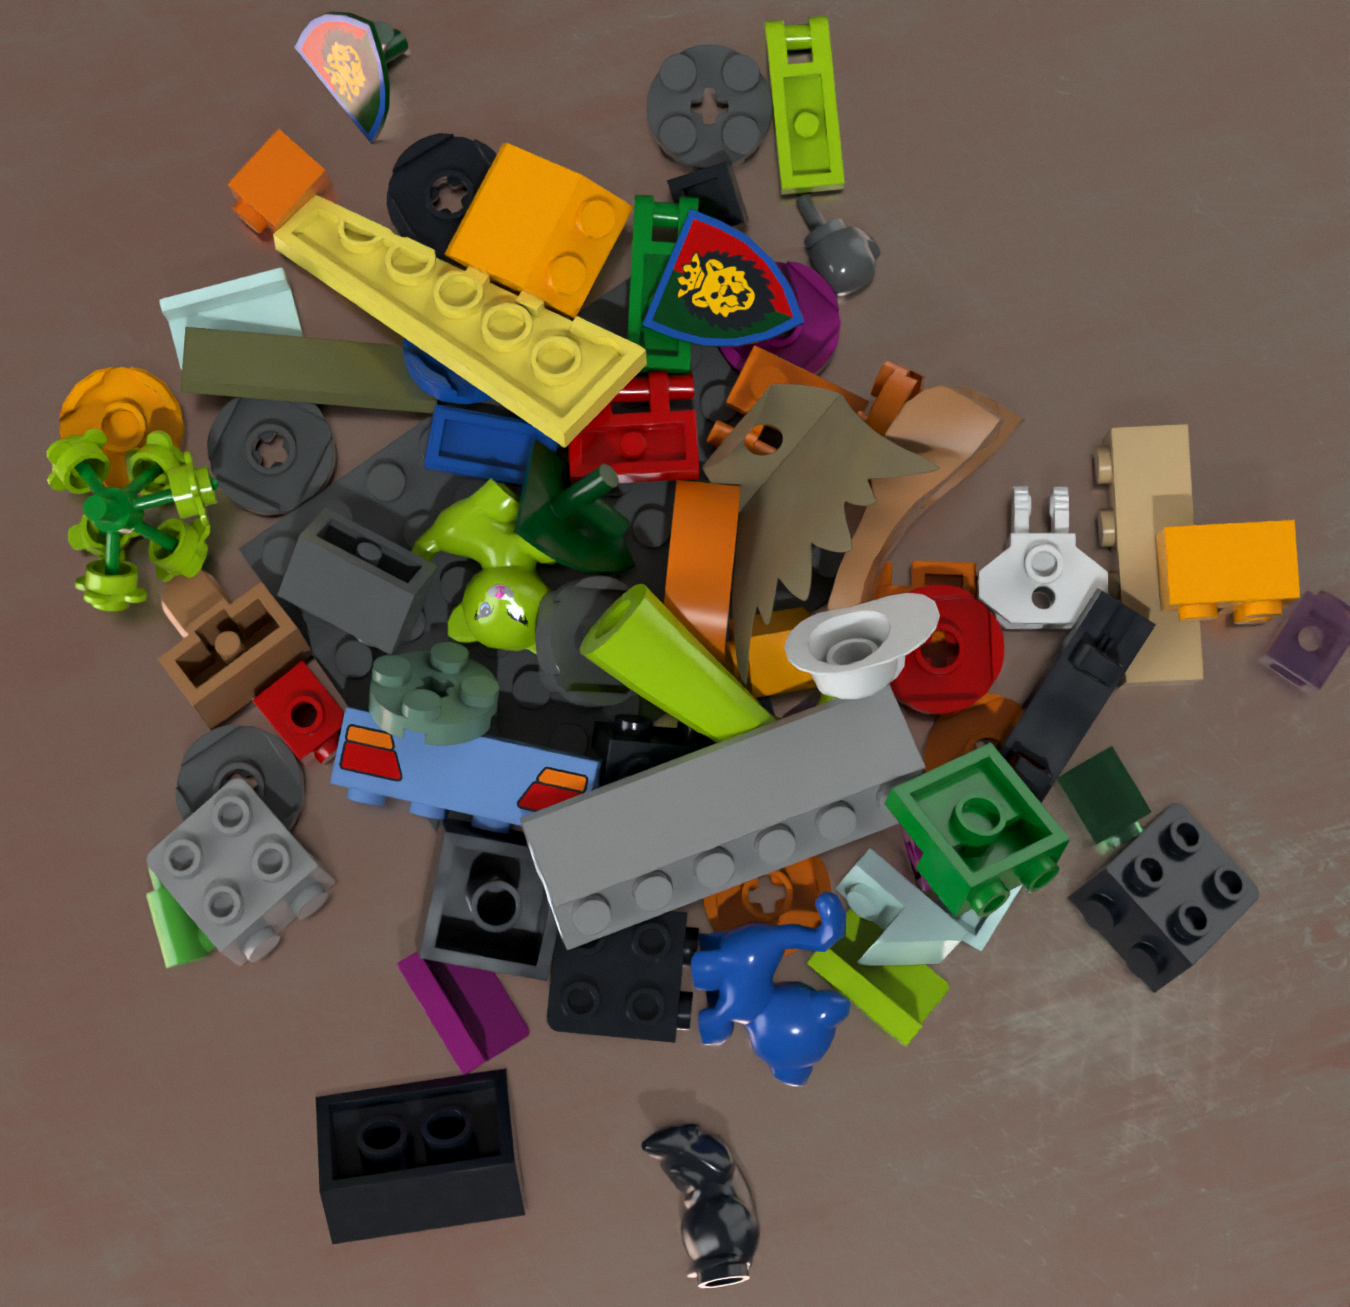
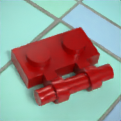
M648 370V376H635L568 444L571 485L602 464H607L614 469L618 476V483L699 479L696 410L670 411L669 400L694 399L693 373L668 375L667 370ZM649 401L650 412L612 414L611 403Z

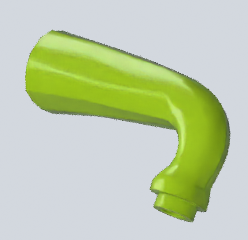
M644 584L634 585L619 597L591 627L581 643L580 654L636 694L717 743L783 719L771 714L678 621ZM821 693L820 700L816 706L836 699V697Z

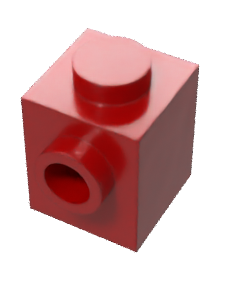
M302 660L252 701L301 762L308 764L316 758L322 765L336 756L345 711L312 669Z

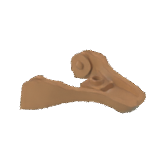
M941 384L926 388L909 400L890 424L883 437L906 450L924 457L939 466V470L910 476L871 479L872 490L877 500L875 504L866 506L864 515L851 539L852 549L849 552H845L836 575L827 611L852 607L875 600L878 580L886 561L910 526L937 500L993 457L1025 419L994 399L966 386L955 388Z

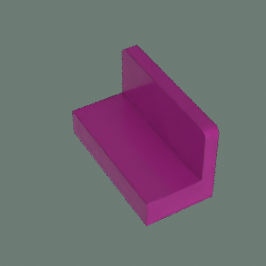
M417 951L396 964L463 1075L470 1073L529 1036V1027L495 972L421 959Z

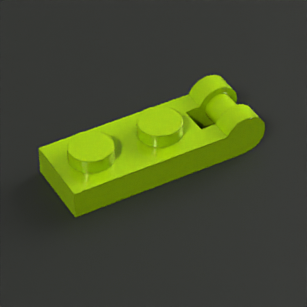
M827 15L808 17V23L784 25L783 19L764 21L781 195L844 189L845 181ZM810 48L812 62L788 64L787 50Z

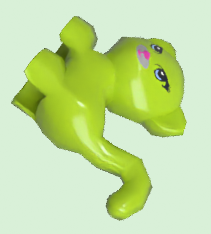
M492 478L469 498L460 499L443 509L432 526L416 539L411 552L431 562L442 551L454 556L473 559L480 563L483 568L466 585L463 601L453 608L447 621L448 637L459 643L479 641L489 648L515 652L528 649L537 654L535 634L539 617V603L546 593L553 590L538 575L535 567L537 561L549 565L555 564L557 561L537 550L514 532L520 497L506 484L498 483Z

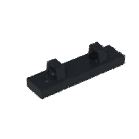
M1099 588L1094 592L995 747L1041 803L1156 626V624ZM1085 673H1087V674L1093 676V677L1096 678L1098 681H1096V680H1094L1093 678L1089 677V676L1086 675ZM1018 752H1021L1030 759L1042 765V769L1035 767L1027 759L1021 756Z

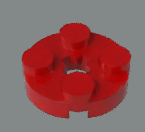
M937 584L912 590L910 593L924 594L935 601L940 617L933 633H944L946 643L956 644L957 656L948 657L944 668L933 667L931 658L922 657L920 645L911 653L905 655L904 668L897 678L889 683L898 702L924 714L946 715L965 710L987 694L1001 672L1005 646L1000 624L982 602L975 599L974 595L962 588ZM932 634L922 645H927L931 642Z

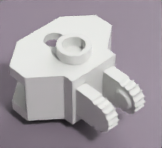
M1013 486L1011 534L1005 541V551L976 575V599L982 602L988 611L992 612L999 624L1005 629L1069 630L1073 627L1097 588L1108 594V572L1076 547L1075 533H1069L1068 487H1053L1052 494L1049 496L1051 533H1029L1031 496L1028 494V487ZM1032 593L1044 594L1049 600V608H1037L1032 602Z

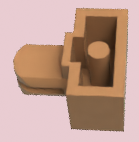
M200 570L192 578H187L183 575L174 576L166 583L161 594L163 610L183 640L157 659L210 730L261 694L302 660L305 661L312 655V650L297 626L262 582H259L234 602L216 579L203 570Z

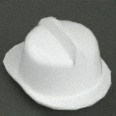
M902 593L890 595L852 607L817 613L801 621L788 634L784 648L788 661L797 669L811 673L821 693L839 699H860L872 696L883 690L891 681L897 678L904 668L905 655L926 642L936 629L940 614L935 601L924 594Z

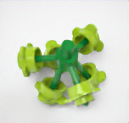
M93 428L86 431L83 436L71 435L51 444L46 452V457L52 463V473L47 481L55 491L67 489L75 494L93 492L94 495L89 496L84 502V514L80 523L69 528L68 542L73 549L77 551L85 549L99 557V560L92 561L86 565V574L75 580V588L84 591V601L90 603L96 609L122 611L129 608L130 603H140L147 599V591L138 588L137 566L125 561L124 550L132 538L141 535L150 540L149 558L156 565V577L163 582H169L174 576L178 575L192 578L201 570L208 552L205 539L210 534V522L206 506L218 503L215 490L218 488L219 483L217 479L211 477L208 466L195 468L190 450L182 454L172 444V439L167 433L155 430L147 436V443L142 448L133 447L126 454L127 474L130 483L123 489L106 488L103 482L110 472L111 465L108 457L102 451V447L106 444L107 437L102 430ZM175 502L181 519L196 515L200 516L192 524H187L178 518H170L164 521L158 528L143 521L145 509Z

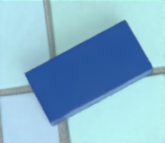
M435 404L424 468L429 471L485 481L492 478L498 483L523 487L532 442L537 439L556 455H558L559 444L525 420Z

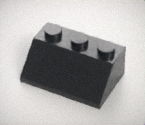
M506 1069L315 1097L319 1192L332 1245L525 1215L521 1166Z

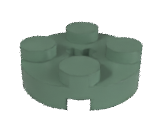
M441 642L435 644L430 651H414L397 656L384 655L377 658L373 663L368 708L375 723L391 735L404 739V730L407 729L413 732L425 733L424 744L456 745L477 739L490 729L491 717L493 715L497 716L500 687L492 672L477 661L469 659L467 648L453 642Z

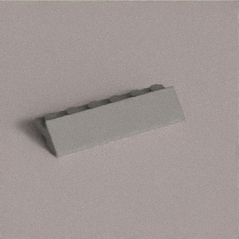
M888 684L883 690L872 696L860 699L836 698L525 815L520 817L519 820L536 871L544 885L561 939L566 949L570 950L899 824L884 804L890 790L922 775L921 769L926 767L891 686Z

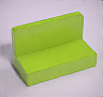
M850 908L846 912V935L826 952L814 951L804 964L837 992L846 997L855 1007L902 1046H907L923 1027L921 1025L949 991L950 986L926 964L858 965L857 961L883 930L873 921L860 917Z

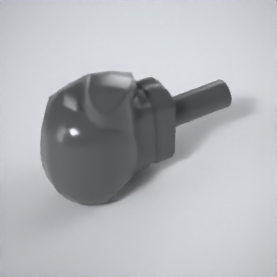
M809 194L799 197L796 200V204L813 230L806 236L803 243L808 249V254L817 272L828 282L835 295L844 296L851 294L870 283L875 277V261L881 254L874 238L859 227H846L841 218L826 222Z

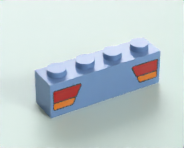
M357 706L346 707L330 784L348 787L347 799L352 801L385 806L386 796L411 801L409 813L447 820L448 811L452 810L473 815L472 827L509 834L511 824L521 826L520 817L600 788L604 761L600 758L484 734L472 741L456 745L424 744L425 733L405 729L404 739L396 737L384 731L375 723L370 715L369 708Z

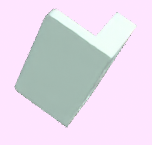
M276 268L159 300L162 313L169 322L181 370L185 327L305 337L291 283L283 268Z

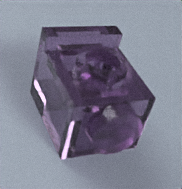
M1320 590L1317 596L1310 591L1304 592L1296 600L1256 660L1308 695L1319 691L1350 645V606L1338 597L1323 590ZM1309 628L1317 633L1319 645L1315 651H1307L1300 646L1298 635L1302 629Z

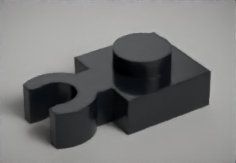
M725 161L667 180L674 203H679V197L699 198L698 212L720 220L732 228L749 222L731 161Z

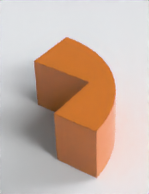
M677 480L664 605L723 664L741 486Z

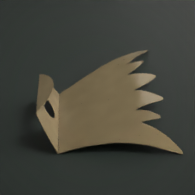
M771 384L702 466L711 483L741 486L732 591V615L737 665L744 687L747 684L750 639L756 609L758 606L765 625H768L773 612L777 580L780 579L797 598L806 601L811 589L812 543L817 547L833 552H849L852 549V540L844 503L848 502L858 506L875 504L877 499L868 482L869 479L910 476L939 470V466L920 455L900 447L874 431L853 411L843 394L801 384ZM771 425L779 429L783 436L781 446L773 453L767 455H757L750 452L744 444V438L753 427Z

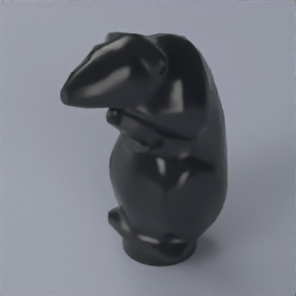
M676 1123L658 1129L642 1142V1149L649 1156L660 1161L662 1170L676 1188L687 1195L684 1200L686 1210L680 1228L683 1245L693 1265L686 1271V1277H697L699 1288L723 1287L748 1280L750 1278L748 1269L752 1265V1260L759 1246L760 1225L750 1187L729 1146L721 1135L700 1130V1126L694 1123Z

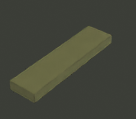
M185 327L180 392L434 413L435 404L438 402L437 398L423 392L408 375L403 355V345Z

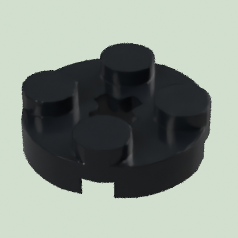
M438 133L424 137L409 146L399 156L394 165L387 191L386 205L400 237H408L434 249L436 258L444 262L455 261L444 253L497 155L496 152L487 144L476 139L472 141L466 137H454V134ZM447 182L452 189L463 186L467 190L468 194L461 199L462 209L452 213L448 208L439 211L434 207L433 203L440 198L437 189L440 184Z

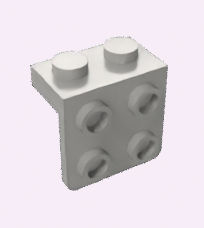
M239 778L232 779L155 846L148 853L146 859L149 869L219 952L239 966H242L248 960L255 962L272 951L280 940L278 933L296 917L303 919L317 911L328 898L327 890L337 882L322 863L303 848L246 781Z

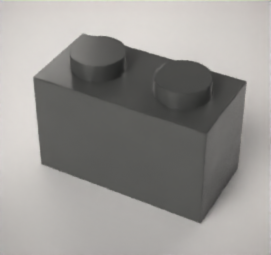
M325 507L299 535L277 596L295 604L304 613L321 618L354 635L361 643L377 647L391 655L415 626L439 566Z

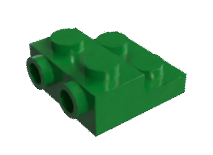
M988 743L892 788L884 803L923 852L916 869L955 918L972 909L978 917L990 915L1007 901L1010 896V890L1020 885H1023L1029 893L1036 892L1045 887L1058 874L1060 868L1057 863L1070 841L1068 835L992 743Z

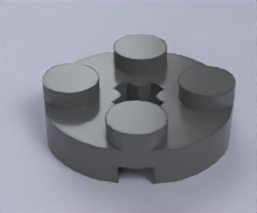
M699 45L685 49L679 54L666 58L660 66V71L651 82L647 96V121L651 136L666 154L674 158V162L687 170L695 172L725 161H731L734 169L745 162V158L753 154L758 146L760 147L770 129L772 97L769 85L761 74L756 61L748 55L738 53L734 49L720 45ZM704 94L716 95L717 102L726 103L727 112L717 114L716 124H703L702 114L691 111L692 104L702 102Z
M236 397L229 401L218 413L210 428L207 440L211 471L218 480L221 490L238 506L257 514L288 515L325 489L335 467L334 433L315 403ZM275 434L285 438L282 448L289 453L284 463L275 461L270 468L261 466L262 455L255 450L256 444L259 440L270 442Z
M593 576L569 581L559 589L549 591L543 596L538 608L539 617L536 626L535 644L540 665L539 679L547 691L554 694L559 693L569 702L583 707L619 704L633 695L628 694L632 691L580 654L581 643L591 627L619 597L630 589L626 584L611 577Z
M226 725L209 731L190 746L180 765L182 767L178 774L176 804L183 821L229 782L227 777L234 772H237L242 778H247L251 775L255 777L258 785L253 790L289 831L294 826L305 804L304 774L296 755L279 737L254 726Z

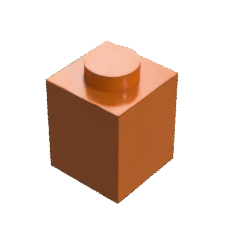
M278 128L227 185L234 198L238 200L232 207V210L247 225L260 234L266 227L275 233L315 194L321 196L331 185V181L326 170Z

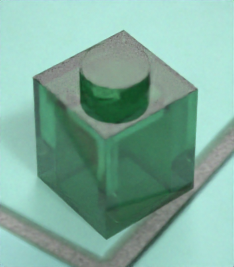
M1113 746L1108 747L1062 774L1053 785L1089 847L1095 846L1102 841L1106 842L1110 851L1143 832L1138 820L1152 812Z

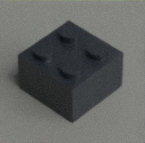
M451 818L439 820L415 936L419 958L547 981L558 927L544 885L536 871L524 832L510 830L509 834L472 827V822Z

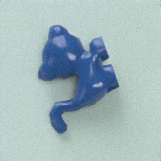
M828 891L820 894L815 901V907L820 914L822 923L817 928L795 923L775 926L755 921L737 925L726 931L710 934L699 933L700 952H695L691 958V972L695 990L706 991L708 1008L702 1009L698 1014V1026L702 1043L720 1045L731 1037L735 1022L743 1024L747 1029L754 1053L770 1066L775 1078L789 1086H805L813 1070V1065L819 1062L828 1051L835 1037L836 1026L846 1019L850 1011L851 1002L841 993L828 989L816 991L813 987L800 981L777 983L773 981V975L782 960L785 949L826 952L846 935V910L837 894Z

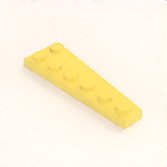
M316 194L273 234L277 251L564 448L647 365L646 350L638 344L578 316L573 321L545 309L543 300L524 291L517 296L490 283L489 275L468 266L466 271L444 262L436 258L434 249L408 237L395 235L389 228Z

